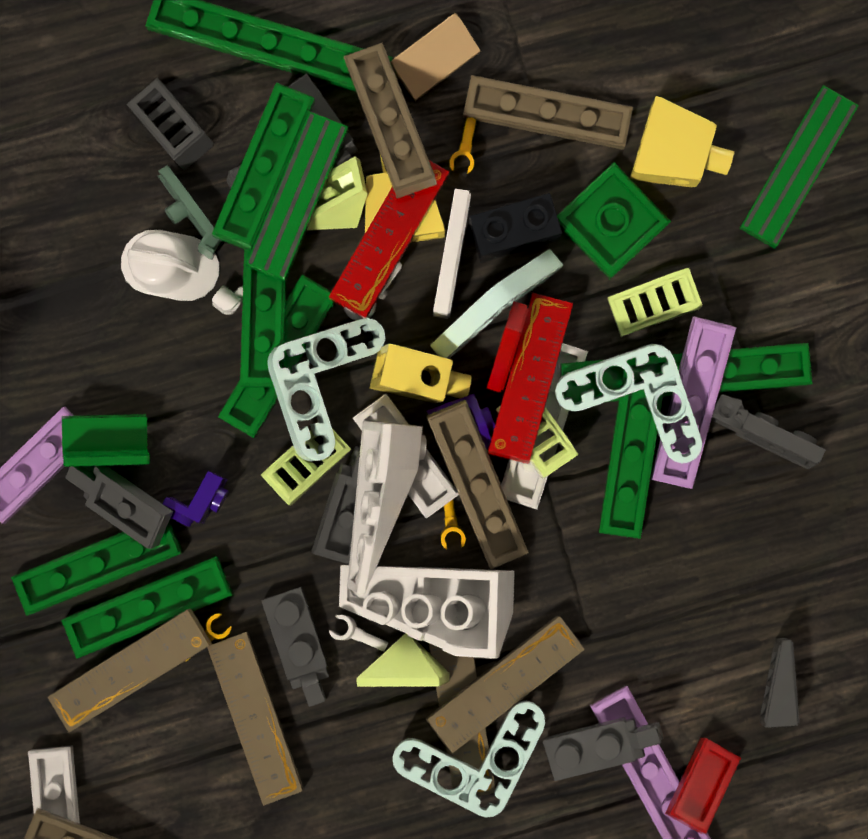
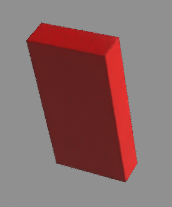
M513 301L487 389L500 393L501 390H504L529 310L527 308L528 305Z
M700 738L665 814L700 834H706L741 757L707 738Z

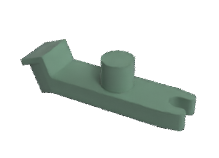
M166 165L158 171L160 173L158 177L176 202L165 208V212L173 224H177L188 217L202 236V240L198 245V252L212 260L215 250L222 240L212 236L213 225L173 171Z

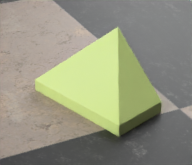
M355 156L332 169L307 230L358 227L368 194L359 158Z
M407 633L357 677V687L441 686L450 682L449 672L416 639L409 637Z

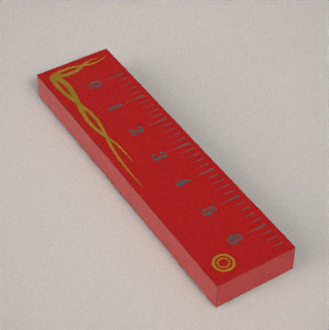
M431 161L429 162L437 184L398 199L393 187L391 188L329 295V299L364 319H367L449 176V171Z
M532 293L529 310L519 339L488 454L530 464L573 303Z

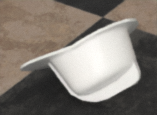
M146 230L135 235L126 244L121 256V270L125 280L137 291L178 301H194L204 297L214 288L219 277V261L215 253L214 258L210 260L198 252V245L201 241L198 238L163 230Z

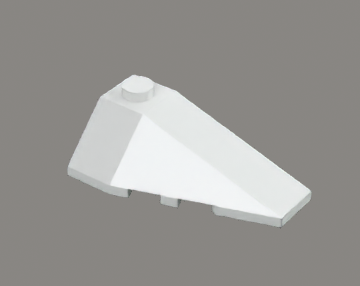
M363 421L347 588L356 593H366L417 474L419 460H423L425 457L426 437L422 435L421 426Z
M340 565L339 607L381 625H388L407 633L409 637L416 640L425 641L443 649L442 651L454 656L499 658L513 615L514 571L377 566L366 593L363 594L356 593L347 588L349 565Z

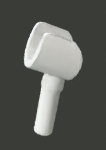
M222 286L213 296L212 305L223 314H233L242 303L243 286L239 287L235 293L226 286Z
M335 616L345 620L349 628L347 633L342 636L335 631L329 630L330 635L334 639L349 640L352 638L383 652L385 651L388 642L358 628L355 620L350 616Z

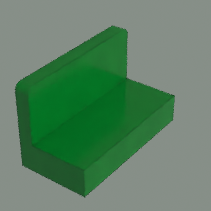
M147 415L62 416L63 466L150 464V455L147 450Z

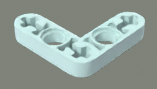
M551 249L545 251L488 290L445 330L430 347L438 356L451 358L503 310L511 306L513 301H518L539 287L561 269L563 264Z
M370 318L360 319L277 346L269 354L267 360L268 370L294 449L303 460L310 462L324 460L330 456L335 447V436L314 374L379 352L381 347L384 346L385 331L376 320ZM360 327H362L364 332L372 333L373 340L368 342L369 349H367L365 343L347 348L345 340L360 335ZM341 331L344 332V338L340 334ZM322 338L330 339L336 345V357L330 362L323 361L317 354V343ZM303 343L306 344V351L302 346ZM283 351H286L289 357L306 352L308 360L293 365L292 374L288 368L281 369L279 366V361L284 358ZM309 362H310V363L312 364V366H313L312 369L309 368ZM298 390L305 391L311 398V409L306 414L297 413L291 406L292 395ZM317 417L318 423L310 424L314 436H322L323 443L318 446L319 453H316L314 448L307 449L305 441L311 438L309 428L304 426L299 429L297 422Z
M646 345L563 375L557 382L555 389L556 398L563 408L570 411H581L643 389L663 448L668 457L678 463H689L701 453L702 438L677 365L671 352L662 345ZM651 352H655L659 358L666 357L667 363L661 366L662 373L655 375L651 369L639 372L643 381L634 383V373L626 362L627 360L635 358L636 366H640L649 361L648 354ZM616 365L626 371L627 380L623 387L613 390L604 385L602 376L608 367ZM595 372L596 384L603 395L594 397V391L590 389L581 393L582 401L574 403L571 397H563L562 392L568 390L567 382L575 380L578 386L591 383L586 374ZM664 392H674L681 400L679 410L673 415L660 413L656 404L658 397ZM687 416L689 422L680 423V426L686 438L693 437L694 442L688 445L689 452L682 454L679 449H671V444L676 442L674 429L671 426L664 431L662 424L676 423Z
M527 700L519 701L508 710L479 769L416 738H407L399 742L394 750L393 765L396 771L403 777L479 816L494 817L501 813L506 806L543 732L545 717L540 707L534 702ZM527 709L534 711L532 718L537 722V725L534 729L527 727L524 730L521 739L529 741L526 748H523L515 740L503 738L507 730L514 736L519 727L518 721L514 719L516 713L525 714ZM413 747H417L420 749L419 757L422 760L430 763L432 755L440 759L432 768L430 780L421 777L425 774L426 768L418 764H414L411 769L405 768V759L400 756V753L403 750L410 752ZM502 747H511L519 755L518 764L511 770H502L494 762L495 753ZM449 765L457 767L462 774L461 783L454 789L443 788L437 780V775L441 768ZM487 769H490L496 776L510 779L507 786H504L500 781L498 782L494 794L499 801L497 804L489 802L486 808L480 806L481 800L476 795V792L479 789L483 791L488 789L492 777L484 776Z

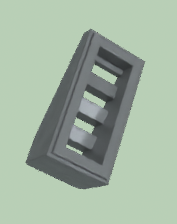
M158 77L127 103V106L183 170L188 169L214 145L213 141ZM163 96L166 100L147 116L145 111ZM173 109L176 111L160 126L157 127L155 125ZM185 122L187 124L169 140L166 138L182 123Z
M776 638L760 713V724L764 727L798 726L800 722L793 642L787 638Z

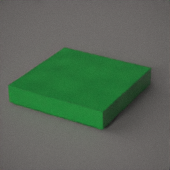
M615 162L557 215L560 228L609 279L615 276L671 223L664 213Z

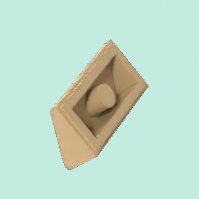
M454 13L395 57L390 63L397 78L416 101L479 54L481 50L462 20Z

